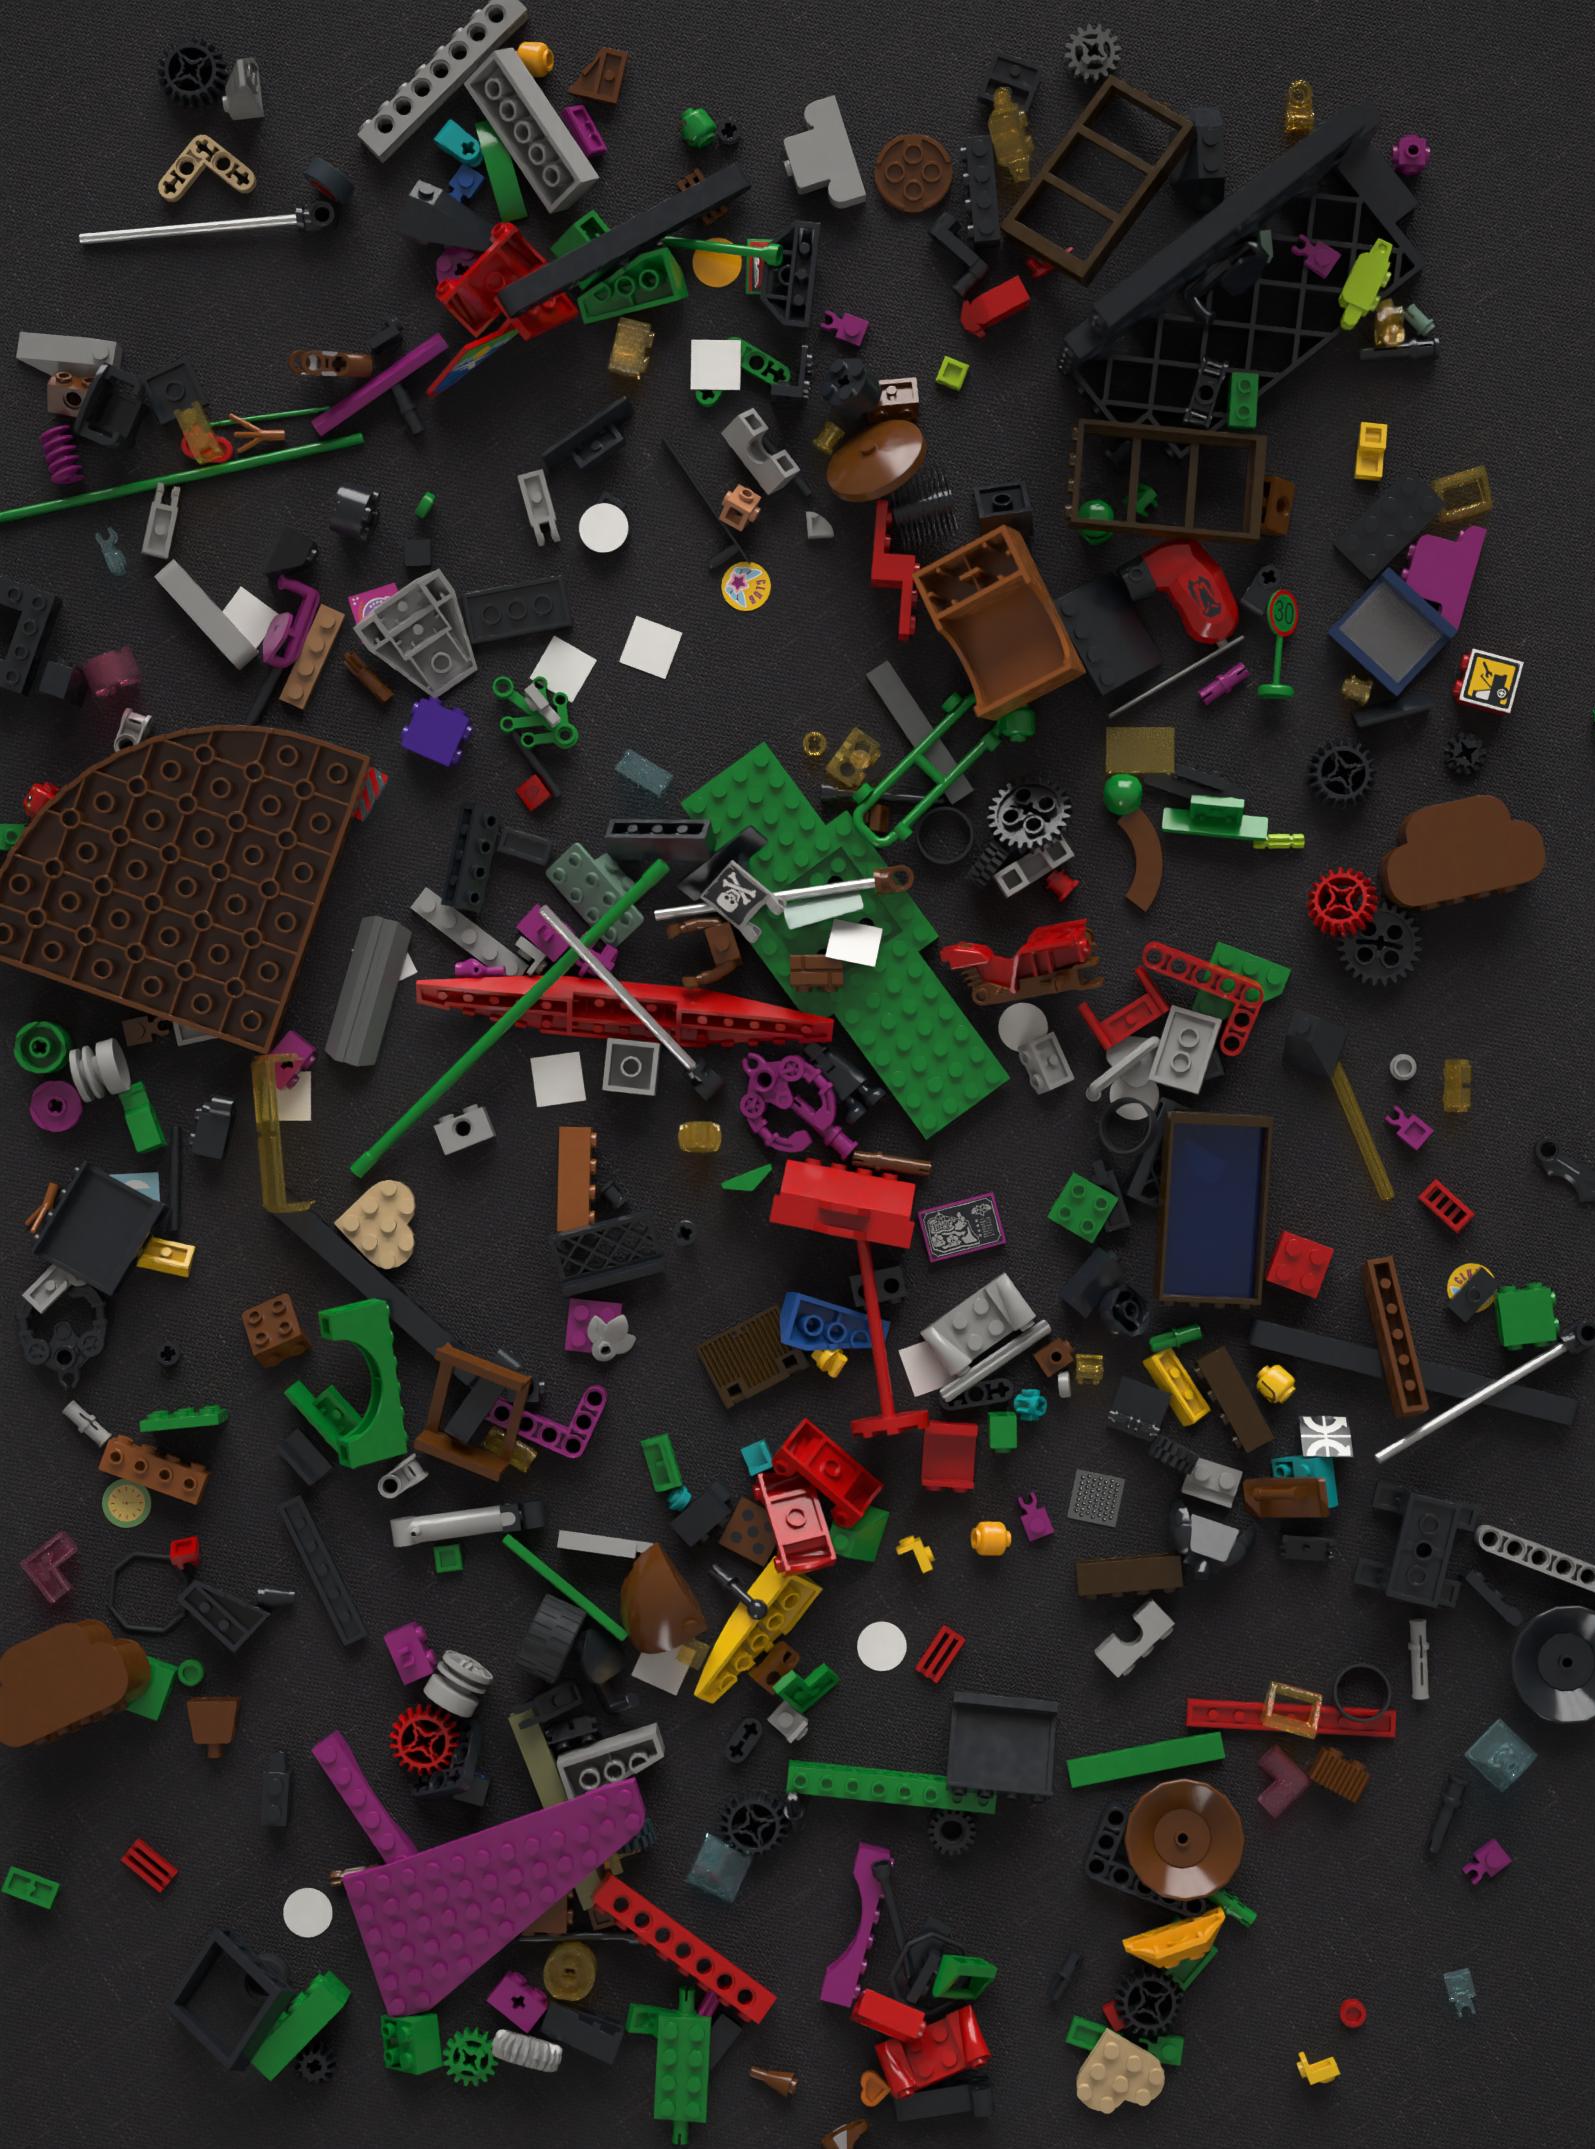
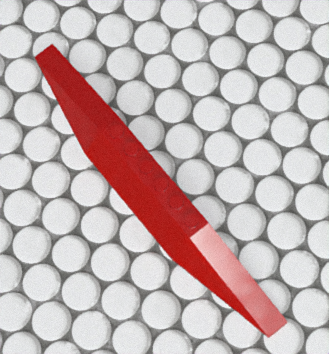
M544 975L417 980L416 998L417 1003L445 1010L453 1007L463 1010L462 1014L474 1016L475 1013L490 1016L489 1020L498 1022ZM561 976L514 1023V1026L525 1029L526 1025L540 1028V1032L546 1034L599 1039L613 1038L663 1044L602 979ZM618 981L679 1046L707 1048L708 1044H721L722 1047H733L734 1043L748 1042L749 1046H754L762 1041H773L775 1045L786 1044V1040H798L799 1043L832 1042L834 1019L707 989L696 988L687 990L685 987Z

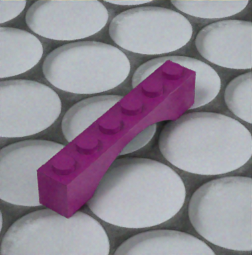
M336 1730L318 1742L311 1751L385 1862L389 1864L418 1854L419 1851L411 1839L395 1823L374 1794L359 1768L351 1749L339 1731Z
M859 1842L853 1865V1874L859 1885L862 1897L861 1920L856 1935L847 1950L827 1967L820 1992V2000L851 2008L852 2000L858 1999L861 1987L860 1984H857L859 1974L864 1975L867 1965V1959H863L865 1950L871 1949L874 1934H870L872 1924L877 1925L881 1910L877 1908L878 1900L884 1899L881 1884L873 1877L870 1866L873 1862L881 1859H889L893 1866L894 1859L890 1858L889 1849Z

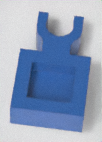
M463 163L449 182V186L454 190L448 194L460 203H462L464 197L472 201L485 182V177Z

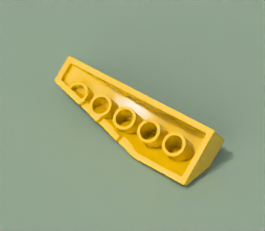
M772 1559L747 1592L753 1599H761L766 1603L768 1607L767 1615L761 1620L750 1618L747 1613V1607L740 1601L707 1660L694 1692L696 1697L712 1704L737 1682L736 1676L740 1672L749 1670L756 1664L753 1660L763 1650L768 1652L774 1646L772 1642L781 1633L786 1635L792 1630L821 1592L822 1588L804 1573L783 1578L781 1573L777 1574Z

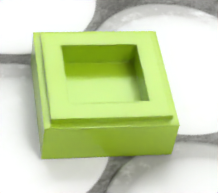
M945 356L935 382L960 391L969 365Z

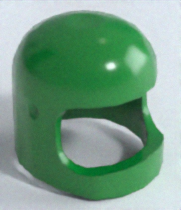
M1101 500L1086 502L1080 507L1077 514L1079 518L1114 521L1112 508ZM1077 529L1079 535L1090 545L1103 544L1114 534L1113 532ZM1108 533L1106 536L1100 539H1090L1085 536L1088 535L1090 537H1100Z

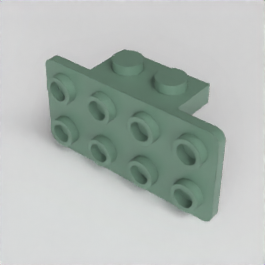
M579 843L573 844L546 871V876L591 928L635 885L633 880L624 874L618 867L617 862L612 860L607 853L594 860ZM633 905L600 938L606 945L608 944L616 948L643 923L644 917Z

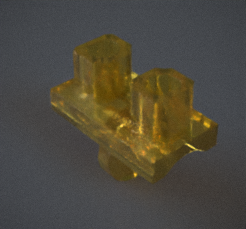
M1391 299L1378 302L1376 306L1378 314L1374 320L1376 325L1374 335L1376 344L1384 342L1391 347L1402 344L1405 338V331L1403 329L1405 312L1402 306L1395 308Z

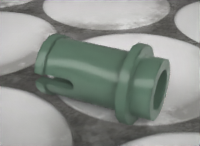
M1412 304L1407 309L1408 311L1402 314V317L1418 331V336L1422 335L1425 338L1435 328L1434 320H1429L1415 304Z

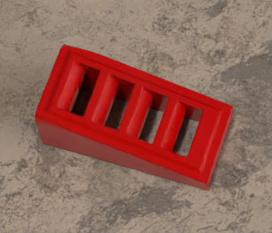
M1437 1179L1418 1197L1457 1235L1475 1217V1214ZM1439 1189L1441 1193L1431 1203L1428 1199ZM1447 1196L1449 1200L1439 1210L1436 1206ZM1453 1204L1458 1206L1448 1217L1444 1215ZM1463 1211L1465 1215L1454 1224L1452 1220Z

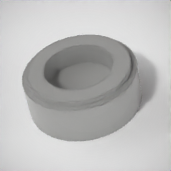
M1069 1371L1058 1373L1059 1395L1061 1398L1071 1397Z

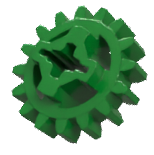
M466 2027L464 2035L456 2031L454 2034L455 2040L449 2038L447 2045L450 2048H445L443 2051V2055L448 2056L444 2059L443 2065H450L447 2074L455 2073V2082L464 2079V2086H467L469 2081H473L474 2086H478L480 2078L486 2083L489 2078L488 2073L491 2075L495 2074L496 2069L494 2066L499 2064L500 2059L494 2057L491 2052L493 2039H487L488 2031L481 2035L479 2034V2027L475 2028L474 2033H470L469 2028ZM458 2047L460 2056L455 2060V2049ZM488 2053V2064L485 2066L482 2058ZM467 2054H469L470 2056H473L475 2054L476 2059L474 2060L472 2057L468 2059Z

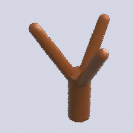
M232 413L229 414L230 419L254 431L234 433V437L255 438L237 450L238 454L243 453L261 441H285V430H261Z
M49 1183L43 1204L25 1222V1225L29 1226L36 1219L30 1230L32 1234L36 1232L47 1210L49 1212L54 1210L53 1204L60 1185Z

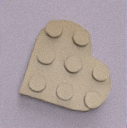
M393 1180L381 1181L361 1196L334 1224L376 1266L384 1269L399 1267L407 1262L414 1252V1232L408 1224L415 1214V1196L410 1188L402 1182Z
M1106 2028L1079 2070L1076 2078L1077 2096L1089 2108L1106 2114L1113 2112L1124 2100L1145 2106L1161 2093L1165 2079L1164 2070L1161 2067L1160 2061L1153 2054Z

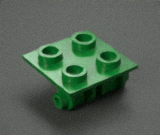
M1073 1172L1059 1198L1051 1207L1047 1217L1093 1243L1119 1198Z

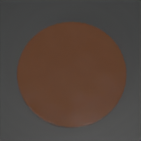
M911 134L898 136L888 142L877 157L874 172L875 184L882 199L892 208L904 213L913 214L928 211L937 206L950 189L952 181L950 157L938 141L927 135Z

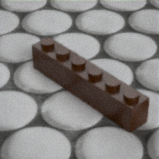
M1393 1257L1367 1260L1360 1267L1395 1418L1397 1420L1420 1416L1429 1409Z

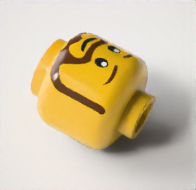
M1266 1365L1257 1374L1260 1380L1257 1382L1256 1388L1271 1403L1279 1401L1282 1404L1296 1389L1293 1387L1295 1379L1281 1365H1274L1271 1368Z

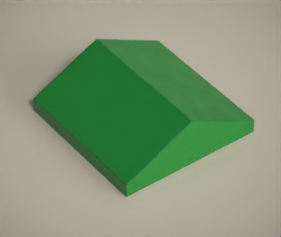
M771 1163L724 1181L721 1185L723 1189L753 1191L772 1170L773 1166Z

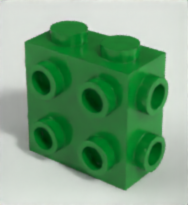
M1538 1282L1526 1284V1289L1516 1290V1286L1500 1287V1292L1493 1293L1500 1345L1507 1346L1508 1350H1519L1524 1348L1523 1344L1533 1343L1534 1347L1549 1346V1341L1557 1340L1556 1333H1559L1560 1328L1558 1319L1554 1318L1553 1307H1556V1297L1549 1287H1542V1283Z

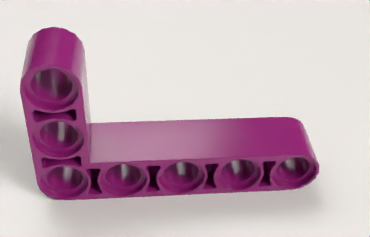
M599 1385L589 1387L580 1401L569 1428L524 1408L522 1417L532 1419L533 1428L525 1430L520 1425L518 1435L566 1457L577 1458L585 1450L608 1399L607 1391ZM590 1392H599L602 1395V1402L600 1404H592L588 1397ZM499 1397L485 1419L508 1429L514 1403L507 1402L506 1399ZM499 1406L508 1408L509 1418H499L496 1413ZM581 1415L589 1416L592 1422L591 1426L582 1428L578 1424V1417ZM553 1428L557 1432V1438L553 1441L545 1439L544 1429ZM573 1438L577 1439L581 1445L580 1450L576 1452L569 1450L567 1441Z

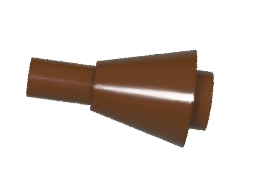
M752 2066L749 2075L764 2081L765 2084L785 2098L789 2094L794 2095L798 2084V2079H795L794 2072L765 2071Z

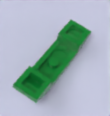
M488 120L475 123L502 223H510L528 218L509 151Z

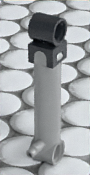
M544 1498L390 1520L394 1547L503 1531L504 1533L522 1530V1528L532 1529L548 1525Z

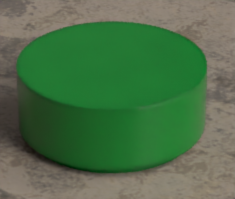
M427 492L414 514L425 518L432 508L436 496Z
M187 1659L178 1668V1678L187 1686L197 1685L205 1675L204 1665L197 1659Z

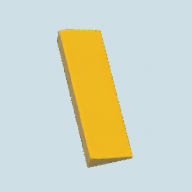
M153 1237L136 1266L189 1277L195 1247Z
M1172 1348L1158 1351L1143 1361L1144 1366L1159 1389L1172 1394L1169 1405L1183 1426L1194 1424L1211 1411Z

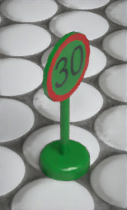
M1277 590L1269 599L1267 607L1269 626L1274 634L1277 635L1273 684L1259 686L1257 696L1269 699H1292L1294 697L1293 688L1280 685L1279 683L1283 637L1292 634L1296 628L1298 607L1295 598L1287 590Z

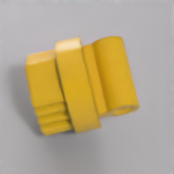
M842 1349L814 1350L811 1355L817 1362V1367L823 1372L828 1371V1374L834 1378L838 1376L848 1360L843 1355Z

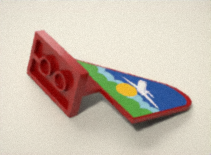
M563 292L515 319H510L498 298L495 297L493 300L508 319L498 331L465 345L428 388L426 394L432 398L445 391L516 334H521L524 340L527 341L574 319L579 311Z

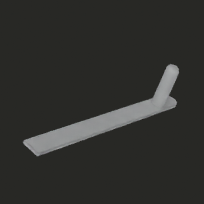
M1244 636L1230 643L1226 639L1216 643L1219 647L1217 651L1110 713L1109 717L1112 718L1242 641Z

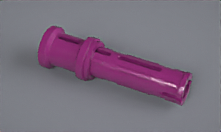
M798 1094L794 1101L801 1107L794 1103L789 1108L824 1138V1144L833 1147L844 1161L859 1143L850 1140L842 1132L840 1126L834 1127L831 1124L824 1131L815 1126L813 1118L817 1111Z

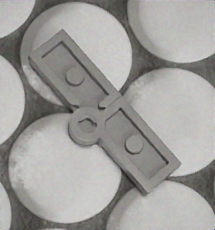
M52 1264L22 1296L43 1314L71 1284L80 1287L87 1283Z

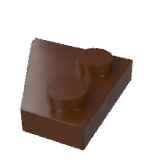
M602 47L596 54L594 61L586 66L579 79L568 88V95L617 106L629 57L628 52Z

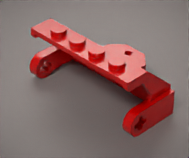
M806 1158V1162L787 1159L780 1195L775 1194L769 1222L851 1239L910 1248L914 1221L910 1220L915 1190L914 1183L897 1180L898 1175L884 1172L882 1177L873 1176V1170L857 1168V1172L847 1171V1165L832 1163L831 1167L821 1166V1160Z

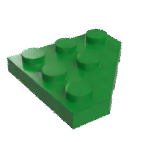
M1221 942L1216 943L1209 963L1260 983L1264 992L1263 1002L1282 994L1291 969ZM1208 970L1205 971L1202 981L1210 977L1211 974ZM1224 979L1220 986L1224 990H1231L1235 983L1231 979ZM1199 988L1191 1011L1224 1020L1228 1018L1234 1002ZM1251 988L1245 992L1244 996L1249 1000H1254L1259 996V992Z

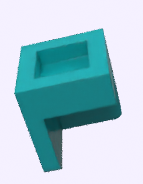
M765 1439L741 1449L749 1468L750 1476L773 1467L771 1463L773 1456Z

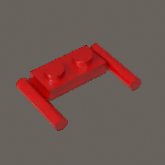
M1143 965L1134 970V972L1148 992L1144 996L1100 1024L1086 1002L1077 1007L1105 1051L1171 1009Z

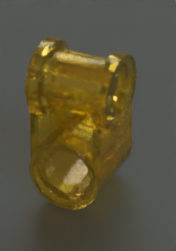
M1298 80L1292 83L1285 97V134H1290L1291 131L1313 132L1312 88L1306 81ZM1294 90L1302 91L1305 99L1296 100L1292 92Z

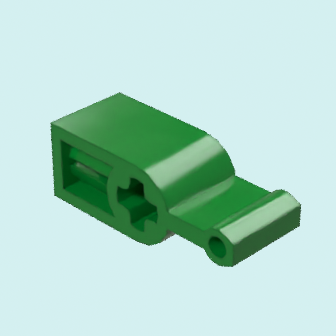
M144 1082L131 1085L130 1090L118 1093L137 1152L146 1154L167 1146Z

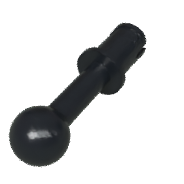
M720 1563L712 1566L716 1572L714 1573L710 1569L708 1576L721 1586L724 1594L731 1592L747 1607V1613L750 1618L761 1620L767 1615L768 1607L766 1603L761 1599H753L738 1585L739 1578L737 1576H732Z

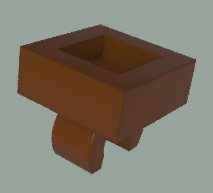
M874 804L871 807V812L864 814V824H870L869 829L871 831L887 833L890 807Z

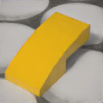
M1361 422L1354 479L1381 480L1383 456L1386 449L1387 424Z

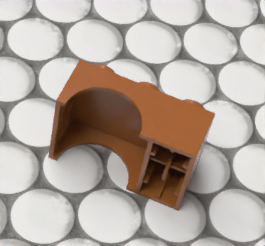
M1002 525L912 574L938 632L949 641L969 676L976 696L977 704L974 709L978 717L995 721L1086 673L1020 532Z

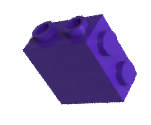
M431 696L429 700L421 698L420 703L415 702L411 710L410 716L413 719L409 727L405 726L400 735L401 746L452 769L453 764L458 765L462 757L463 751L460 748L464 740L468 741L474 729L471 726L472 721L467 718L468 713L454 707L451 711L444 708V702Z

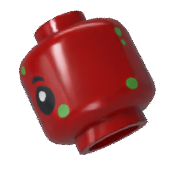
M45 782L44 785L34 784L23 800V805L26 808L25 813L34 819L37 815L36 813L58 794L59 789L49 782Z

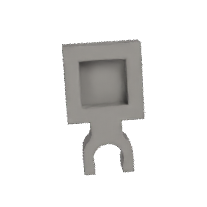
M533 683L524 689L526 696L524 701L533 712L537 710L540 715H543L552 728L561 722V718L550 707L548 701Z

